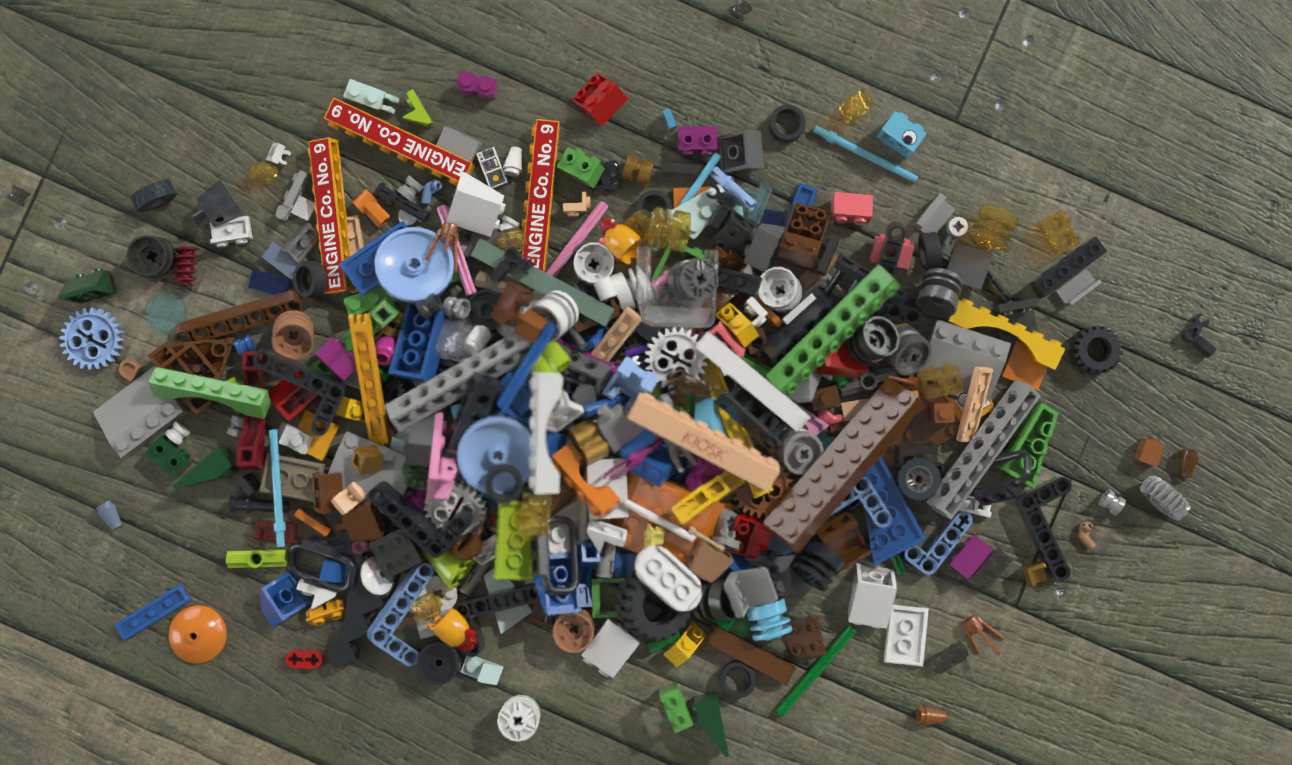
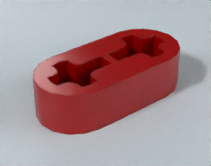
M295 649L286 655V663L292 668L315 669L321 666L324 661V655L318 650ZM296 654L298 658H303V660H298L295 664L291 657ZM314 654L316 658H319V661L313 664L312 660H307V658L313 657Z

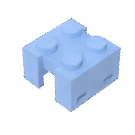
M626 356L602 394L613 400L618 391H622L631 397L624 407L630 411L639 393L650 394L659 377L650 371H643L635 361Z

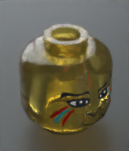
M519 227L504 229L501 231V237L497 238L499 248L504 249V251L508 248H514L520 252L527 245L525 231Z
M428 592L415 600L413 609L419 619L429 621L441 614V606L444 604L439 595L435 596L432 592Z

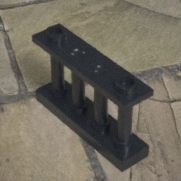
M841 253L834 265L837 269L836 273L826 288L818 286L814 295L816 298L820 295L824 296L832 303L833 308L871 273L870 270ZM847 274L854 281L843 297L839 298L832 291L842 276ZM898 288L897 292L887 299L876 317L884 318L895 304L901 307L905 302L907 292Z
M733 379L736 384L728 393L725 390L714 402L761 443L764 448L773 453L784 444L778 437L785 427L789 428L791 426ZM742 388L751 395L744 406L735 399ZM756 401L765 408L758 419L749 412ZM771 414L780 421L773 432L764 426V423Z

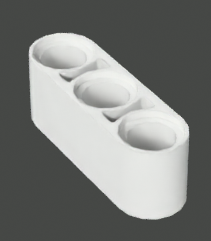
M611 277L594 282V288L600 302L606 304L610 302V298L617 299V293Z

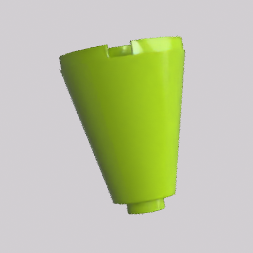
M422 550L426 559L449 589L457 587L460 584L458 580L462 577L465 579L475 565V560L472 558L462 560L457 555L450 556L448 550L439 558L431 557Z

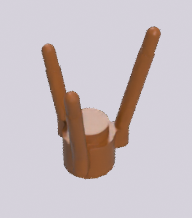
M448 222L443 223L442 229H438L437 235L425 257L426 261L429 260L440 237L445 241V252L448 251L450 242H453L454 273H457L459 234H457V225Z
M884 361L881 362V364L886 367L892 366L891 364L886 363ZM914 374L904 375L902 378L888 376V378L894 381L901 382L900 385L909 391L918 389L919 378L914 377ZM871 389L870 392L875 393L878 389Z
M975 614L964 621L963 625L965 628L963 630L968 635L977 654H980V650L972 633L974 635L979 633L996 654L1001 655V652L982 631V625L995 636L1004 640V637Z

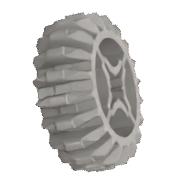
M1150 475L1140 486V491L1145 498L1164 515L1173 520L1180 521L1190 510V505L1182 494L1157 476Z

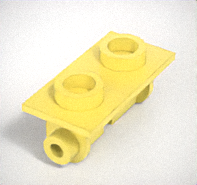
M647 523V529L643 534L644 548L663 544L664 527L656 526V528H653L650 523Z

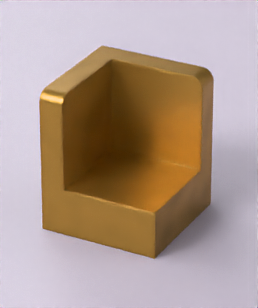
M375 445L354 447L351 465L359 474L381 471L384 454Z
M1038 561L1022 566L1027 585L1034 587L1036 583L1047 580L1044 567H1046L1045 562Z

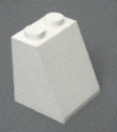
M462 172L446 222L491 237L493 230L497 231L500 220L497 219L498 214H503L506 205L502 203L504 195L469 174Z
M856 563L848 607L849 622L855 625L863 624L874 628L887 629L897 591L893 569L881 567L876 569L869 565Z
M610 617L604 621L593 637L591 644L582 652L581 656L584 657L583 661L588 665L593 666L594 664L597 666L603 676L614 678L639 645L640 638L629 634L628 630H625L618 621Z

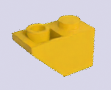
M730 302L715 314L744 348L759 336L752 322Z
M343 397L336 415L366 422L363 402Z
M692 622L663 655L678 668L691 657L707 634Z

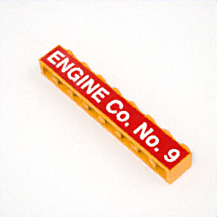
M333 98L324 117L329 122L328 126L336 130L342 128L346 130L345 134L350 137L363 138L362 142L367 145L380 146L379 150L389 155L391 152L397 154L396 158L406 163L408 160L415 163L414 166L423 171L425 168L432 171L431 174L437 178L446 177L449 179L448 182L458 187L462 172L470 175L474 168L472 162L336 98Z
M536 119V125H532L531 135L535 137L534 143L530 144V155L533 156L532 162L528 163V174L531 175L530 181L526 182V193H529L528 200L524 201V211L527 214L526 219L522 220V230L525 233L524 238L520 239V249L523 250L524 260L529 259L533 261L535 268L545 272L560 122Z
M324 138L308 141V155L311 162L310 173L313 179L312 192L315 197L314 210L317 215L316 229L319 233L320 241L318 247L321 252V264L327 274L325 294L355 291V286L339 266L341 262L351 256L338 140Z

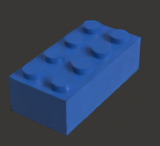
M408 302L389 373L399 379L421 383L433 379L437 372L451 316L445 315L443 310H441L440 312H433L432 317L425 319L419 312L416 303Z

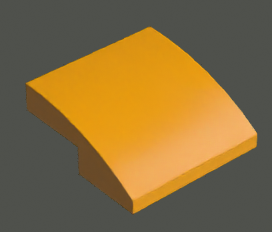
M306 410L297 429L314 437L306 453L324 461L340 426L332 422L326 434L321 436L315 435L311 431V423L315 413ZM316 422L318 428H325V424L323 422Z

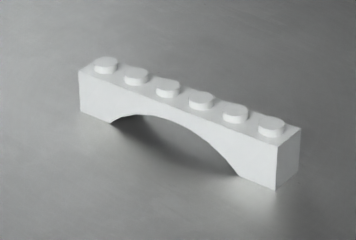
M557 372L534 373L530 383L531 390L533 391V398L530 400L533 418H530L532 438L529 439V447L532 450V457H529L531 476L528 478V485L535 494L559 493L560 474L548 456L545 433L549 415L555 403L562 396V375Z

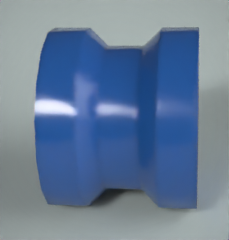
M249 334L244 339L234 340L236 350L241 358H243V352L257 351L256 345Z

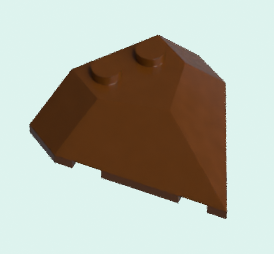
M235 337L175 344L166 343L150 353L148 357L158 368L221 380ZM182 397L196 415L213 404V400L205 398Z

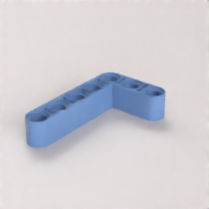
M865 477L861 480L865 481L866 487L859 491L855 486L849 493V498L846 501H842L832 513L834 514L854 500L859 499L875 525L884 528L891 523L889 511L870 481ZM870 496H874L876 499V504L873 507H868L866 504V500ZM885 513L886 521L882 524L878 523V514Z
M425 561L411 567L367 631V637L372 643L407 666H414L417 663L419 654L411 646L394 636L393 632L434 574L431 564ZM426 566V572L420 575V568ZM415 582V588L409 591V584ZM403 598V605L397 607V601ZM388 615L393 616V619L390 623L385 622V619ZM377 631H381V637L374 640V634ZM396 641V647L393 650H390V644ZM412 652L411 658L405 660L406 653Z

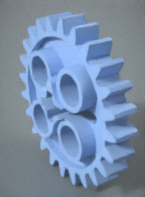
M83 308V314L80 311H76V317L69 316L70 323L64 322L67 329H61L65 333V336L59 337V339L65 340V343L60 345V347H66L63 354H70L67 360H74L73 365L78 366L80 364L81 369H86L87 366L88 370H93L94 366L96 369H101V364L108 367V360L115 362L113 355L120 356L117 349H123L119 345V342L125 341V339L119 338V335L124 333V331L118 330L121 324L115 323L117 318H110L111 313H104L103 309L96 311V308H91L89 312L88 309ZM91 321L92 328L87 330L86 324ZM78 329L86 335H91L94 340L106 345V348L104 349L100 344L92 342L90 338L80 334ZM107 331L108 338L104 341L102 334ZM80 337L81 340H82V343H81V345L78 347V346L76 345V340H77V338ZM96 347L98 349V354L94 357L92 355V350Z

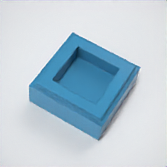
M669 108L663 110L662 115L669 132L676 130L677 124Z

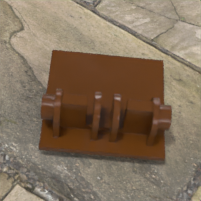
M812 615L808 616V618L791 620L783 624L791 625L792 627L791 632L784 634L790 660L826 655L818 616Z

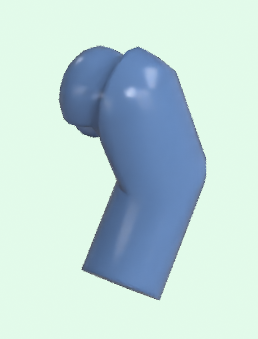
M431 180L423 186L422 204L430 205L431 195L442 188L440 180Z

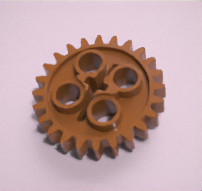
M785 465L779 467L780 472L771 485H776L779 488V493L776 496H771L769 492L766 493L769 497V502L765 500L764 495H761V502L753 504L751 489L743 484L732 492L736 493L732 500H739L736 506L740 507L743 505V512L749 509L750 516L756 512L758 518H760L761 513L768 517V512L771 511L772 513L788 494L787 491L792 490L788 483L793 482V480L786 478L790 472H783L786 468Z

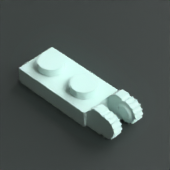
M352 79L349 80L343 96L351 101L391 114L395 113V109L383 105L384 100L387 99L393 103L399 102V98Z

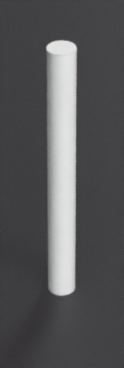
M628 499L623 504L626 508L690 542H693L696 537L694 534H690L688 531Z

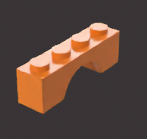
M570 442L552 455L551 462L555 469L564 477L566 485L569 488L573 487L577 492L576 495L580 501L586 502L590 512L595 517L598 516L603 520L620 507L621 499L609 485L596 487L589 485L582 479L579 468L582 464L583 456Z

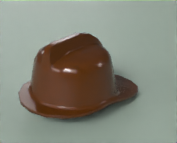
M477 524L466 534L460 536L448 549V554L450 556L457 555L462 560H469L480 554L483 544L479 534L483 529V524Z

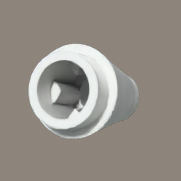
M511 147L503 166L504 174L518 177L519 173L522 172L521 148Z

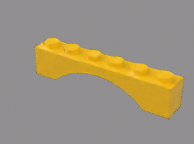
M964 298L962 301L959 300L955 315L948 317L947 321L965 329L989 326L1005 330L1024 343L1034 361L1054 370L1065 351V348L1061 347V342L1051 339L1049 342L1043 339V334L1037 331H1033V333L1025 331L1026 326L1017 322L1015 325L1008 323V318L999 314L995 317L990 314L991 310L982 306L977 309L972 306L973 302Z

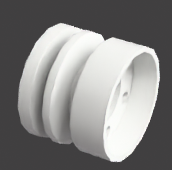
M600 243L583 245L574 257L575 274L588 285H594V282L610 277L614 268V257L611 251ZM591 260L599 264L595 270L588 266L591 264Z
M641 265L636 266L638 275L635 276L632 269H628L630 277L628 279L625 278L622 272L610 276L623 312L627 307L635 310V300L637 299L642 306H645L643 299L645 296H647L650 304L654 302L652 285Z
M773 267L761 275L763 279L758 294L760 299L770 309L777 312H788L800 303L803 289L800 281L789 270L783 267ZM779 289H781V290H784L785 293L782 294V293H779L778 291H779Z
M562 291L549 292L530 308L548 319V322L556 325L557 329L549 342L559 339L567 330L575 325L579 316L574 300Z
M526 695L512 696L504 703L499 712V730L510 740H527L535 733L540 722L541 713L538 704L534 699ZM521 716V717H522V721H521V722L519 721L518 723H516V722H515L516 717L518 718V717Z

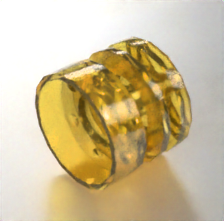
M982 204L976 217L983 223H973L972 227L975 230H970L969 237L985 247L1007 250L1008 243L1006 242L1011 241V236L1006 232L1015 231L1019 218L1005 209Z
M656 207L652 213L648 228L649 246L654 248L658 246L660 249H664L668 242L669 250L684 252L691 230L690 212L675 210L672 216L670 209L666 208L663 210L662 207Z

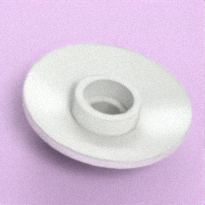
M371 557L362 564L360 575L365 588L374 595L387 593L392 587L393 576L386 579L376 557Z

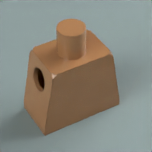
M700 537L687 560L689 570L699 581L703 578L709 582H714L733 563L732 556L728 551L719 552L716 547Z

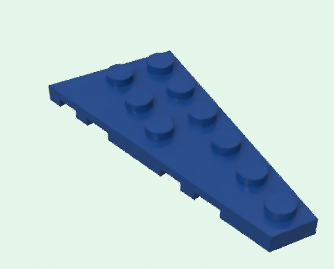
M881 456L863 476L870 481L891 515V523L887 527H879L873 523L864 508L874 566L926 539ZM860 480V488L863 490L866 487V483L864 480ZM874 496L867 498L866 504L868 507H873L876 504ZM880 513L877 516V522L881 524L887 519L885 513Z

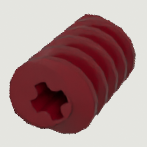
M180 246L174 249L175 252L179 253V255L174 256V259L179 262L173 264V267L178 270L172 271V274L177 276V278H173L171 282L181 286L196 287L191 281L197 280L192 274L197 273L198 270L193 269L192 266L198 265L193 259L199 257L194 251L200 250V248Z

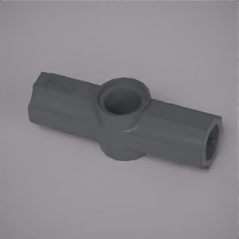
M891 366L865 373L859 379L847 378L849 385L839 389L841 396L880 387L889 375L897 377L896 370ZM865 376H870L873 380L872 385L869 387L863 384Z

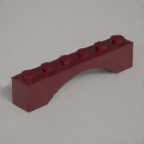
M257 351L243 352L242 374L244 385L267 390L268 372L257 368L253 363V356ZM259 355L260 361L268 362L266 355ZM244 415L243 430L237 446L236 466L243 470H263L266 416L264 419Z

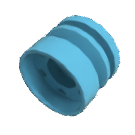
M779 597L777 602L773 604L751 606L746 612L748 620H757L758 622L750 627L751 631H758L752 634L753 640H772L792 631L791 625H783L790 621L789 617H780V614L787 611L784 597Z

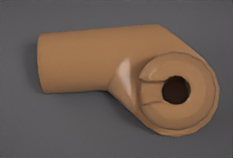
M1086 521L1079 525L1078 539L1088 550H1091L1096 546L1089 537L1093 525L1091 522Z

